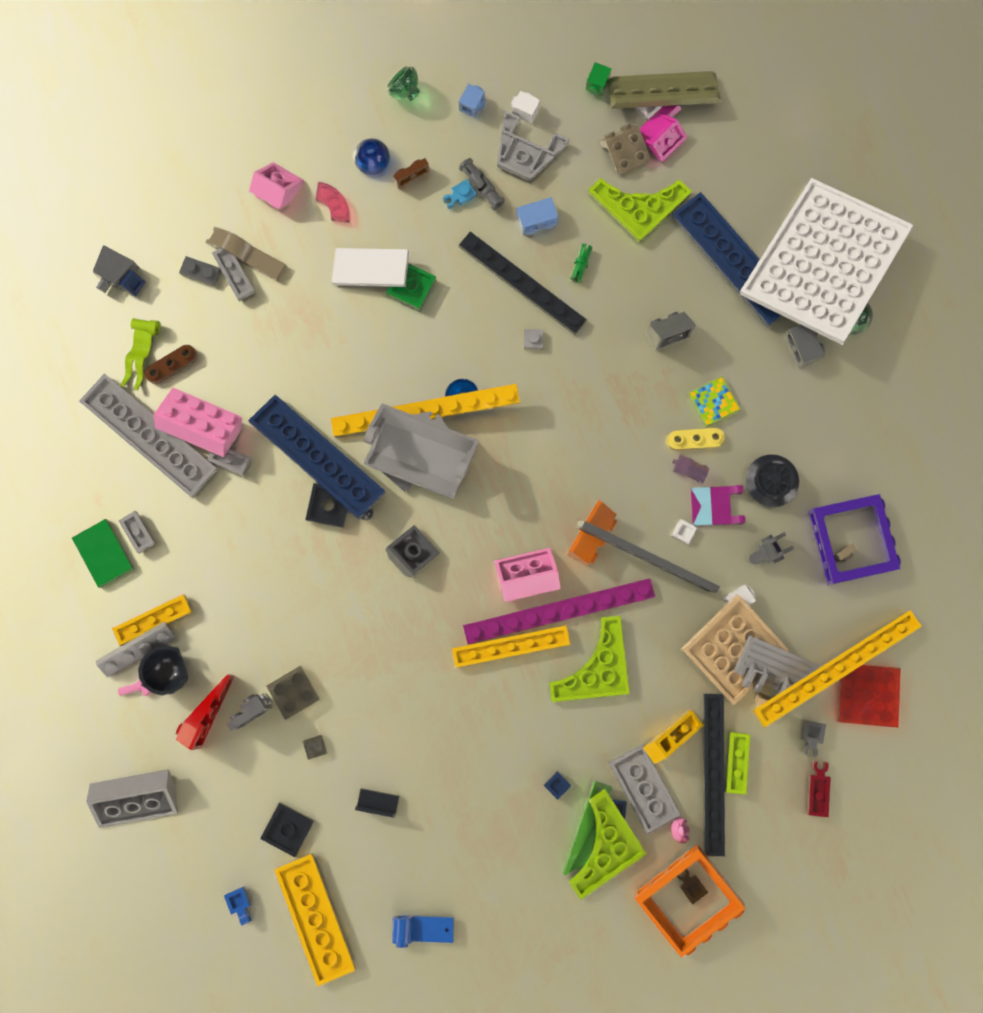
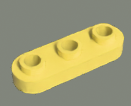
M718 428L677 430L670 433L667 438V445L675 451L717 448L724 442L725 436L723 431ZM716 434L718 436V440H714L712 438V435ZM693 436H698L699 441H694ZM679 437L681 442H675L674 438Z

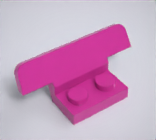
M679 105L662 106L640 128L645 145L651 148L658 161L663 162L687 138L678 120L673 118L681 110Z

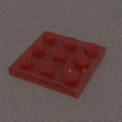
M861 665L839 679L837 722L899 728L901 668Z

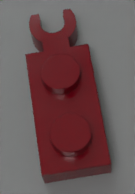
M813 761L812 769L815 771V775L809 774L807 815L829 817L831 777L825 776L829 764L828 762H823V768L818 769V761Z

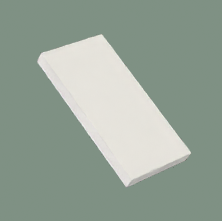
M336 248L332 284L405 287L409 251L408 249Z

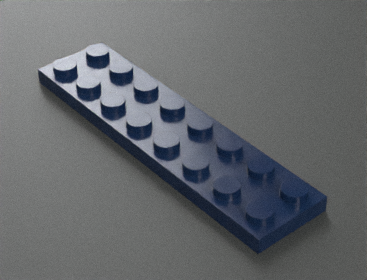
M700 192L675 211L671 217L740 295L742 287L760 259ZM740 295L767 327L782 316Z
M274 395L248 420L254 428L358 520L386 493L383 488L277 395Z

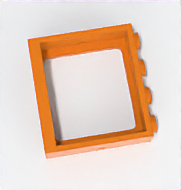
M698 844L638 889L634 895V899L681 958L684 955L692 954L696 950V946L701 942L703 944L708 942L714 932L725 929L731 919L739 918L744 913V909H746L744 901ZM698 861L728 898L729 904L690 934L683 937L651 896Z

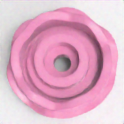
M678 818L672 823V835L677 842L685 844L690 840L688 836L690 829L686 825V819Z

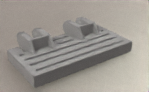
M749 635L734 672L744 676L742 686L745 688L751 685L756 672H758L753 690L759 693L763 685H767L776 690L779 689V694L817 670L820 665Z

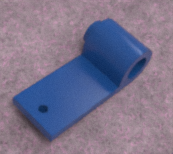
M393 916L392 943L396 944L398 948H406L412 942L453 943L454 917Z

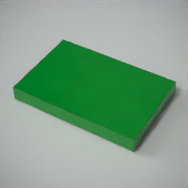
M107 519L72 537L98 588L134 569Z

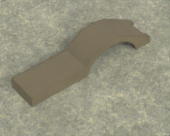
M218 227L213 228L214 232L210 239L205 241L206 244L231 253L245 265L278 282L287 267L285 263L253 247L243 238L230 231Z

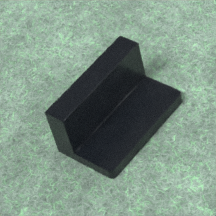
M361 788L355 810L394 818L400 796Z

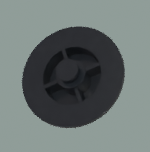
M769 454L757 458L749 466L746 473V487L750 496L763 506H783L795 497L799 488V475L795 466L788 459L779 455Z

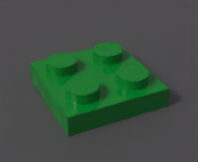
M408 263L406 286L389 287L386 295L420 311L436 280V276Z

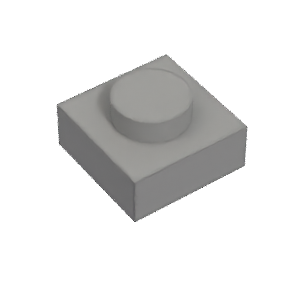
M524 329V349H543V329Z

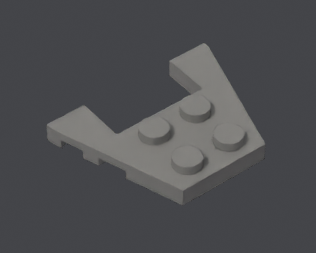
M505 110L497 167L530 182L569 144L570 139L554 133L547 148L513 134L520 121V117Z

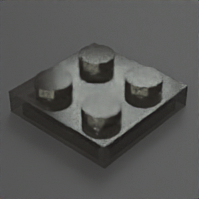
M302 666L295 668L266 686L285 720L321 700Z

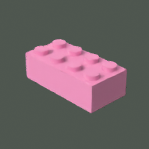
M176 388L170 390L153 414L156 429L221 457H225L242 431L241 416Z

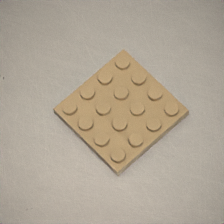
M738 594L681 648L732 705H735L753 688L758 676V672H756L751 685L745 688L742 686L744 676L734 672L749 635L789 652L787 647Z

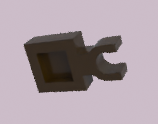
M685 869L683 876H676L684 882L679 887L692 905L709 893L696 875L690 878L688 869Z

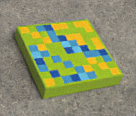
M723 377L688 394L705 427L740 410Z

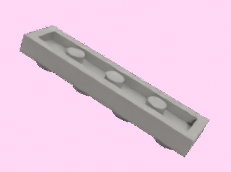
M163 622L96 660V666L108 678L143 658L148 651L158 646H164L176 639L175 633L166 622Z

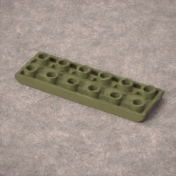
M713 71L614 76L608 80L611 109L721 103L717 77Z

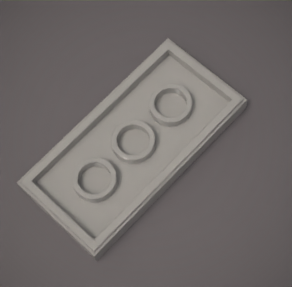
M641 744L608 762L648 835L682 815L653 761L643 749L644 745Z

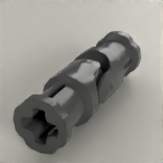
M471 158L464 160L460 164L459 170L466 174L468 181L474 184L477 192L483 199L489 202L493 211L501 207L505 199L500 197L495 191L494 185L484 176L480 169L476 168Z

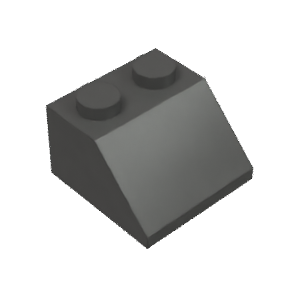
M674 312L669 314L666 319L661 320L658 318L650 322L647 332L655 350L689 338L696 327L693 320L685 312L679 314Z

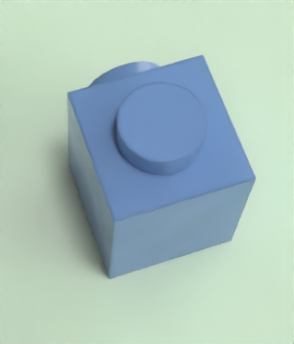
M468 83L459 100V111L475 118L479 110H483L486 104L485 91L477 85L473 86Z

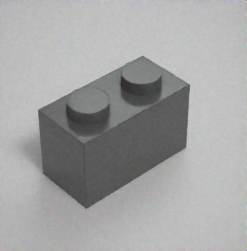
M803 325L790 328L785 333L799 368L820 361L825 356L824 346L822 343H819L817 338L818 333Z

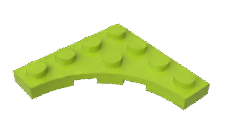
M602 178L588 189V194L639 243L692 193L680 179L669 187L648 195L647 193L628 194L621 192L620 189L610 185Z
M621 616L600 618V636L593 655L573 675L562 680L549 682L551 702L630 694Z
M605 789L588 800L596 820L595 844L584 867L569 880L570 885L580 900L646 855L645 850Z

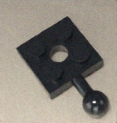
M313 483L305 520L344 528L346 515L351 513L319 484ZM326 501L334 503V507L329 511L324 510L323 507ZM371 508L361 519L365 521L370 520L374 514L373 509Z

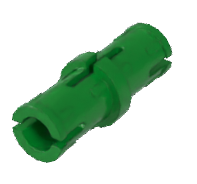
M581 244L578 258H575V266L570 276V279L574 281L576 275H578L576 279L578 283L582 281L584 270L588 267V259L593 249L592 246L588 245L585 252L587 244Z

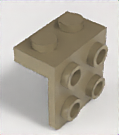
M626 124L620 127L621 131L614 133V131L604 135V139L599 141L602 148L608 149L618 175H622L650 161V156L638 125L631 126Z

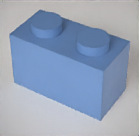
M552 197L516 208V216L523 235H532L540 229H551L558 224L559 217Z

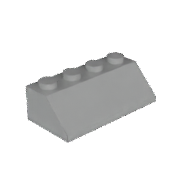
M169 769L90 783L86 803L99 828L178 814L175 784Z

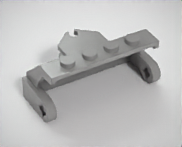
M382 403L364 437V442L372 445L364 460V465L454 499L460 483L464 479L476 454L479 440L448 429L439 414L436 415V419H431V411L412 415Z

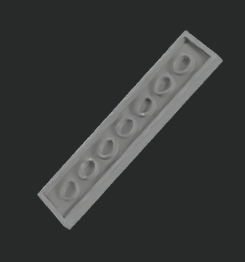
M105 373L79 400L81 404L191 498L200 491L218 470L184 440L156 429L153 414Z

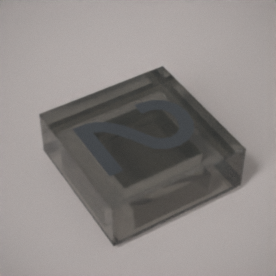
M322 735L302 741L308 760L328 754Z

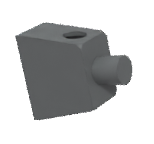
M103 245L93 268V274L100 279L95 288L106 294L110 286L120 290L122 287L119 283L129 269L136 273L139 266L130 258Z

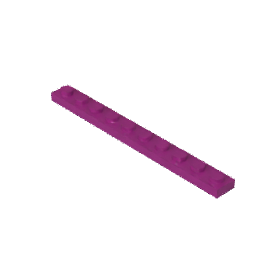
M649 578L463 625L467 644H472L654 598L655 593Z

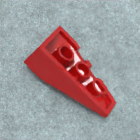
M227 674L186 718L183 724L181 723L178 726L176 741L190 750L202 749L235 677L234 675Z

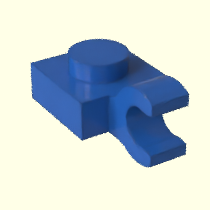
M245 887L224 895L230 914L232 915L237 912L241 926L252 921L246 909L251 906Z

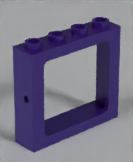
M880 494L817 507L808 511L827 586L901 569V560L895 550V538L890 532V520L886 517L884 510L885 502ZM872 506L887 562L843 572L838 571L824 517Z

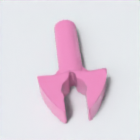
M140 680L135 684L118 689L120 696L139 690L142 691L143 696L151 692L143 687Z

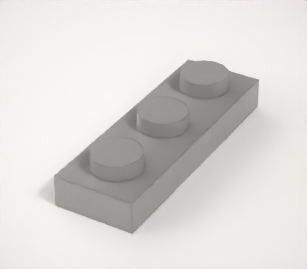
M221 248L212 252L238 301L255 293L234 255Z

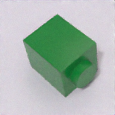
M595 62L588 76L585 90L593 95L602 96L610 79L612 68Z

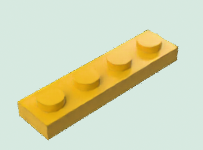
M183 594L113 627L112 630L119 646H122L163 622L169 624L193 611L186 596Z

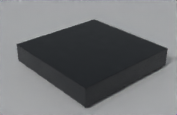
M279 802L260 839L296 857L315 820Z

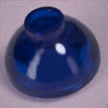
M367 138L357 144L353 159L356 167L361 172L374 175L386 169L390 161V153L387 146L381 140ZM369 149L374 150L372 153H367Z

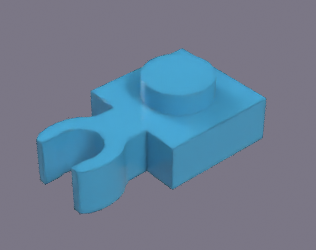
M466 179L452 187L451 191L453 194L445 195L443 202L451 200L452 202L447 204V208L451 209L456 202H459L462 206L477 196Z

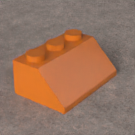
M598 500L586 522L605 531H608V529L612 531L617 523V520H615L617 514ZM580 531L567 555L588 566L589 562L594 563L598 556V553H596L599 546L603 547L605 542Z

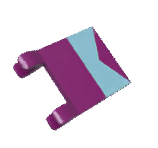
M743 485L691 488L693 525L744 524V515L731 516L730 494H742L744 491Z

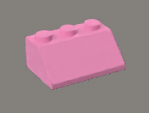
M550 548L494 561L504 602L561 589L558 570Z

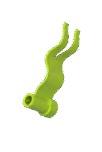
M136 318L131 320L130 326L131 329H134L133 346L125 357V376L120 384L121 388H124L130 380L133 361L135 360L137 380L134 390H139L144 377L143 363L151 351L152 335L157 336L160 333L161 323L157 320L147 321Z

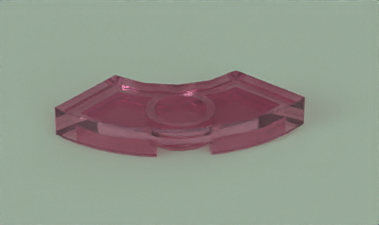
M318 182L315 199L317 202L323 203L328 207L331 221L350 223V212L343 195L333 186Z

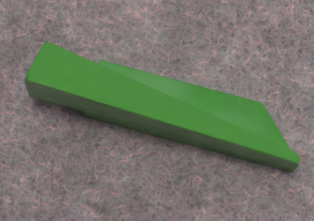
M593 780L562 872L563 875H568L570 872L584 866L588 861L596 838V820L588 800L604 789L609 794L612 786Z

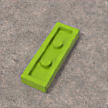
M729 732L726 793L747 794L750 734Z

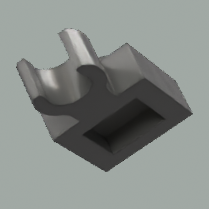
M805 720L801 739L807 741L806 746L803 748L804 755H807L809 748L813 749L812 756L816 757L818 755L817 743L823 744L826 724Z

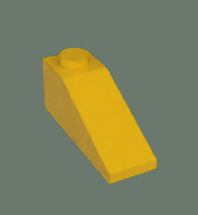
M691 709L654 737L643 749L654 764L669 757L695 734L703 724Z

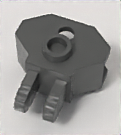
M785 532L774 538L772 535H769L761 540L763 544L758 546L760 550L750 555L749 562L756 565L766 560L768 563L773 561L775 564L785 559L783 555L792 551L794 547L790 546L783 551L781 550L777 540L786 536Z

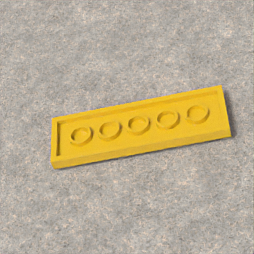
M313 853L275 868L276 877L317 987L355 971L354 961Z

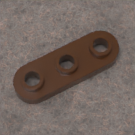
M191 345L179 347L149 365L145 370L146 379L152 384H159L193 364L198 357L197 351ZM186 351H189L188 356H184ZM169 361H173L171 366L167 365ZM153 371H157L156 375L151 376Z

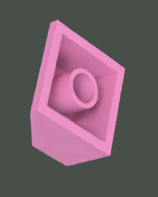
M273 162L254 172L249 192L253 193L257 198L270 203L272 207L281 209L291 202L304 180Z

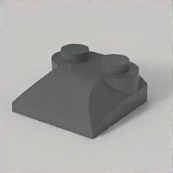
M415 525L385 549L388 558L405 576L410 578L417 575L421 569L440 554Z

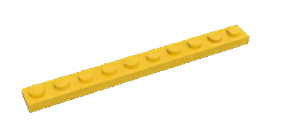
M516 383L393 406V408L412 415L431 411L432 416L430 418L436 419L437 414L444 418L520 404V398ZM378 409L331 418L333 437L366 432Z
M909 610L752 711L765 728L916 631L922 625L912 611Z

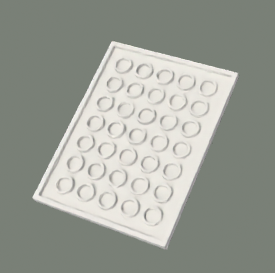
M811 178L742 287L740 295L843 345L911 231L913 224Z

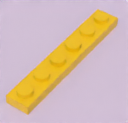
M561 626L452 648L455 668L567 646L570 645L567 626Z

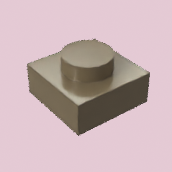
M853 543L834 554L835 562L841 560L846 562L853 557L852 553L857 550Z

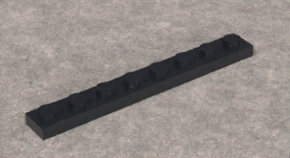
M471 231L459 244L461 250L573 335H576L586 323V318Z
M703 694L704 853L707 856L725 857L724 695Z

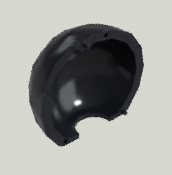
M158 646L148 651L141 659L138 668L139 680L143 687L151 693L161 696L174 694L181 690L189 679L179 648L174 646Z

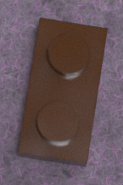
M426 158L414 161L411 166L399 169L393 175L394 183L398 189L430 172L429 163Z

